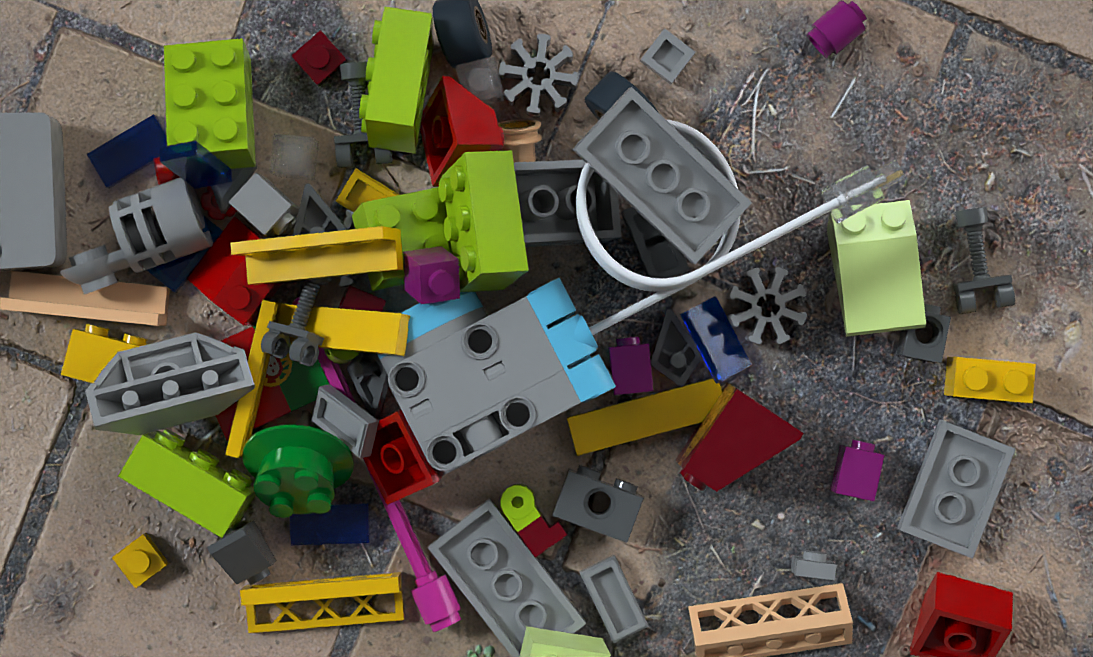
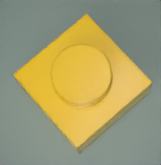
M147 533L142 534L112 557L135 589L170 564Z

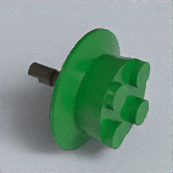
M303 410L301 419L297 420L295 425H278L255 433L248 439L243 449V463L248 472L255 478L254 492L257 498L269 507L270 514L275 517L286 518L292 514H321L328 512L334 499V489L344 484L350 478L354 469V458L349 447L336 436L324 430L311 427L312 414L309 411Z

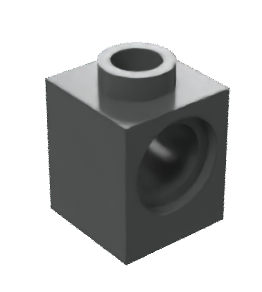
M924 304L926 322L931 325L933 330L931 339L923 344L916 338L915 329L901 330L896 355L933 363H942L951 317L940 315L941 307Z

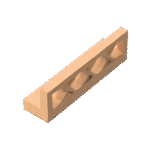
M11 271L9 298L0 297V309L166 326L170 287L117 282L84 294L81 285L75 284L63 276Z
M843 583L688 606L696 657H767L852 644L853 621ZM837 597L840 611L825 613L815 606L821 599ZM788 604L801 609L796 617L788 619L776 612L782 605ZM754 610L762 615L757 623L748 625L737 618L743 611ZM716 616L724 622L718 629L701 631L699 618Z

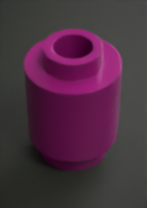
M840 0L811 25L813 29L806 35L817 51L827 58L832 53L837 55L866 30L863 22L867 18L856 3L851 1L847 4Z

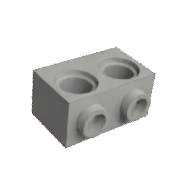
M255 173L229 201L237 211L266 236L276 238L281 234L285 237L295 228L299 207L272 182L258 173Z

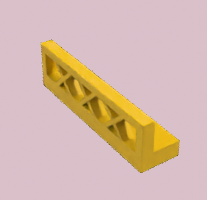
M385 226L230 243L231 255L246 256L247 281L249 285L404 270L401 229Z
M401 572L245 585L240 590L241 606H246L248 633L400 621L405 619ZM394 593L395 612L380 613L368 601L376 594ZM352 597L360 603L352 615L348 616L339 615L329 605L335 598ZM313 600L321 607L312 619H302L290 608L296 601ZM274 603L282 610L273 622L257 623L256 605ZM363 607L371 613L357 615ZM324 610L332 616L319 618ZM285 614H287L290 618L293 619L289 621H280Z

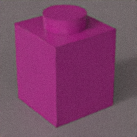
M442 246L403 252L405 291L420 304L460 299L459 259Z
M639 337L616 339L617 347H608L611 377L616 385L612 389L613 394L620 395L654 391L649 344H640Z
M852 439L851 447L840 444L830 490L842 495L875 501L885 455L874 452L875 444Z

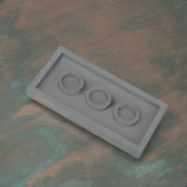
M632 87L626 90L572 149L693 264H696L752 204L745 195Z
M491 498L427 547L512 657H520L526 626L573 634L586 624L585 619L539 560L534 557Z

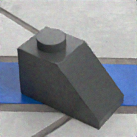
M254 520L207 547L212 557L236 585L246 579L250 585L264 579L271 574L268 567L276 562L273 553Z

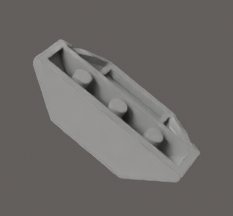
M195 332L117 352L85 392L95 430L142 435L218 415L255 388V384L243 349L235 346L233 348L219 340Z

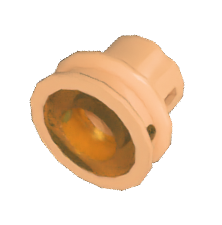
M528 119L498 122V127H501L504 132V145L500 151L512 150L514 162H536L535 143L542 140V135L538 133L541 122Z

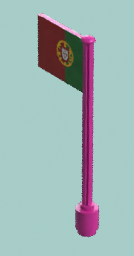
M299 296L298 298H296V299L292 302V305H297V304H299L298 301L300 300L299 298H300L301 296ZM256 325L225 338L221 342L233 348L235 346L243 349L248 361ZM319 348L318 359L312 366L299 364L300 362L290 360L289 352L282 359L271 356L253 429L316 401L319 386L332 385L356 403L339 364L329 360L323 348ZM238 401L220 414L215 415L226 441H229ZM370 473L415 573L416 579L414 581L417 587L411 589L410 592L425 625L430 624L432 631L436 632L460 621L461 617L458 610L461 607L446 574L438 576L435 570H431L401 501L397 500L387 505Z

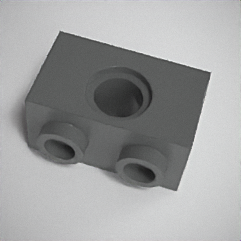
M579 465L577 471L568 469L553 510V516L627 543L644 499L642 495L636 493L638 486L617 478L614 485L599 480L600 472ZM597 491L605 492L610 497L609 507L602 512H595L588 506L590 495Z

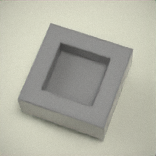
M664 28L640 62L671 85L696 52Z
M804 550L803 557L792 556L791 572L795 576L835 581L837 565L833 561L827 560V553Z

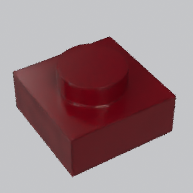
M321 30L291 55L318 87L340 69V64L348 62Z

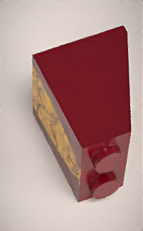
M727 382L722 389L721 395L703 422L699 423L675 460L682 468L679 473L684 476L687 482L701 491H704L709 486L717 492L799 441L804 433Z

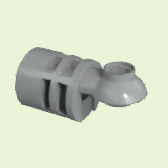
M183 176L114 201L113 205L109 206V213L121 249L108 254L105 245L74 255L69 257L72 267L62 270L60 273L67 280L81 285L83 293L87 294L117 283L114 274L116 272L131 267L135 273H139L212 247L213 241L210 227L200 199L189 178Z

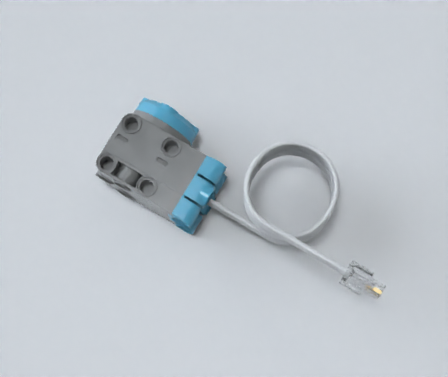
M667 120L738 189L735 177L726 159L706 136L686 124ZM897 160L873 172L866 165L838 179L820 191L826 202L825 204L729 253L738 233L739 217L722 235L717 250L703 267L682 276L663 279L642 276L628 270L614 260L603 248L593 231L587 212L586 189L594 170L585 163L577 188L576 216L586 247L597 263L616 280L639 290L657 293L591 327H588L582 315L579 316L577 314L571 317L577 310L560 278L527 294L528 296L489 316L476 292H460V299L428 304L418 303L402 312V314L410 315L405 356L377 355L388 375L390 389L427 461L437 470L441 477L467 464L473 458L475 460L503 446L508 440L550 418L615 388L616 385L600 354L592 358L590 356L598 348L593 337L594 334L686 288L707 274L828 212H831L838 224L885 199L882 191L906 179Z

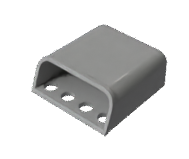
M40 112L0 113V271L60 267L67 258L64 147L61 124L57 119Z

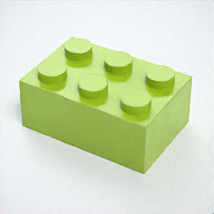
M384 6L382 21L375 20L373 27L372 44H375L374 57L368 58L366 67V81H369L368 95L362 94L359 108V118L362 119L361 132L367 133L369 147L416 154L434 47L432 13Z
M243 38L164 45L167 156L176 173L256 167L251 58Z
M512 150L465 152L442 175L439 181L440 200L446 203L447 217L444 220V235L447 241H451L452 254L459 259L460 292L504 290L529 271Z
M439 187L363 202L352 214L355 229L378 226L401 229L402 255L404 251L442 246L452 254L451 241H447L444 235V220L447 217L446 203L440 200ZM404 270L368 273L372 291L404 284Z
M165 429L163 432L155 431L143 434L118 477L221 538L233 532L256 495L254 487L251 486L253 480L236 469L227 472L217 466L219 459L202 449H198L196 453L183 446L186 440L171 430Z

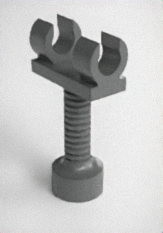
M367 62L340 64L341 81H346L351 86L350 94H352L351 102L353 103L351 105L353 106L352 110H354L352 114H354L353 122L355 123L353 125L355 126V131L353 135L334 136L336 163L339 168L353 167L351 144L368 142L367 133L361 132L362 119L359 118L362 94L366 93L364 85L366 84ZM375 148L376 164L392 163V151Z
M987 206L956 211L957 227H962L968 232L967 236L969 237L967 239L970 240L968 241V244H970L969 251L971 252L970 258L972 259L971 263H973L972 267H974L972 269L974 271L973 275H975L971 281L953 283L958 313L976 312V299L973 289L994 285V298L997 307L1015 305L1012 276L990 277L988 274L987 258H985L986 252L984 250L985 247H983L984 243H982L984 239H981L983 238V235H981L982 226L989 222Z
M333 277L309 279L305 282V289L302 290L303 293H301L300 300L298 301L299 304H297L298 308L295 309L296 312L293 315L294 319L291 320L293 323L287 326L269 321L267 328L270 330L263 336L261 341L262 352L281 359L289 352L290 360L300 362L299 364L312 366L317 361L319 356L318 345H322L324 338L306 331L305 327L307 326L306 323H308L307 319L310 318L308 315H311V308L314 307V300L318 296L319 285H322L324 282H331ZM290 337L296 338V340H294L292 344L290 342Z

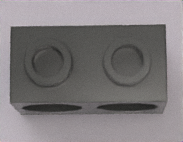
M630 207L621 212L647 277L670 278L690 270L684 255L637 210Z

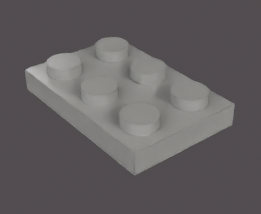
M939 419L897 529L973 559L1016 449Z

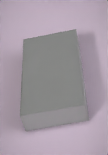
M332 385L319 386L312 421L324 431L342 440L349 447V450L359 458L371 456L379 421Z
M615 555L579 571L613 643L649 627Z

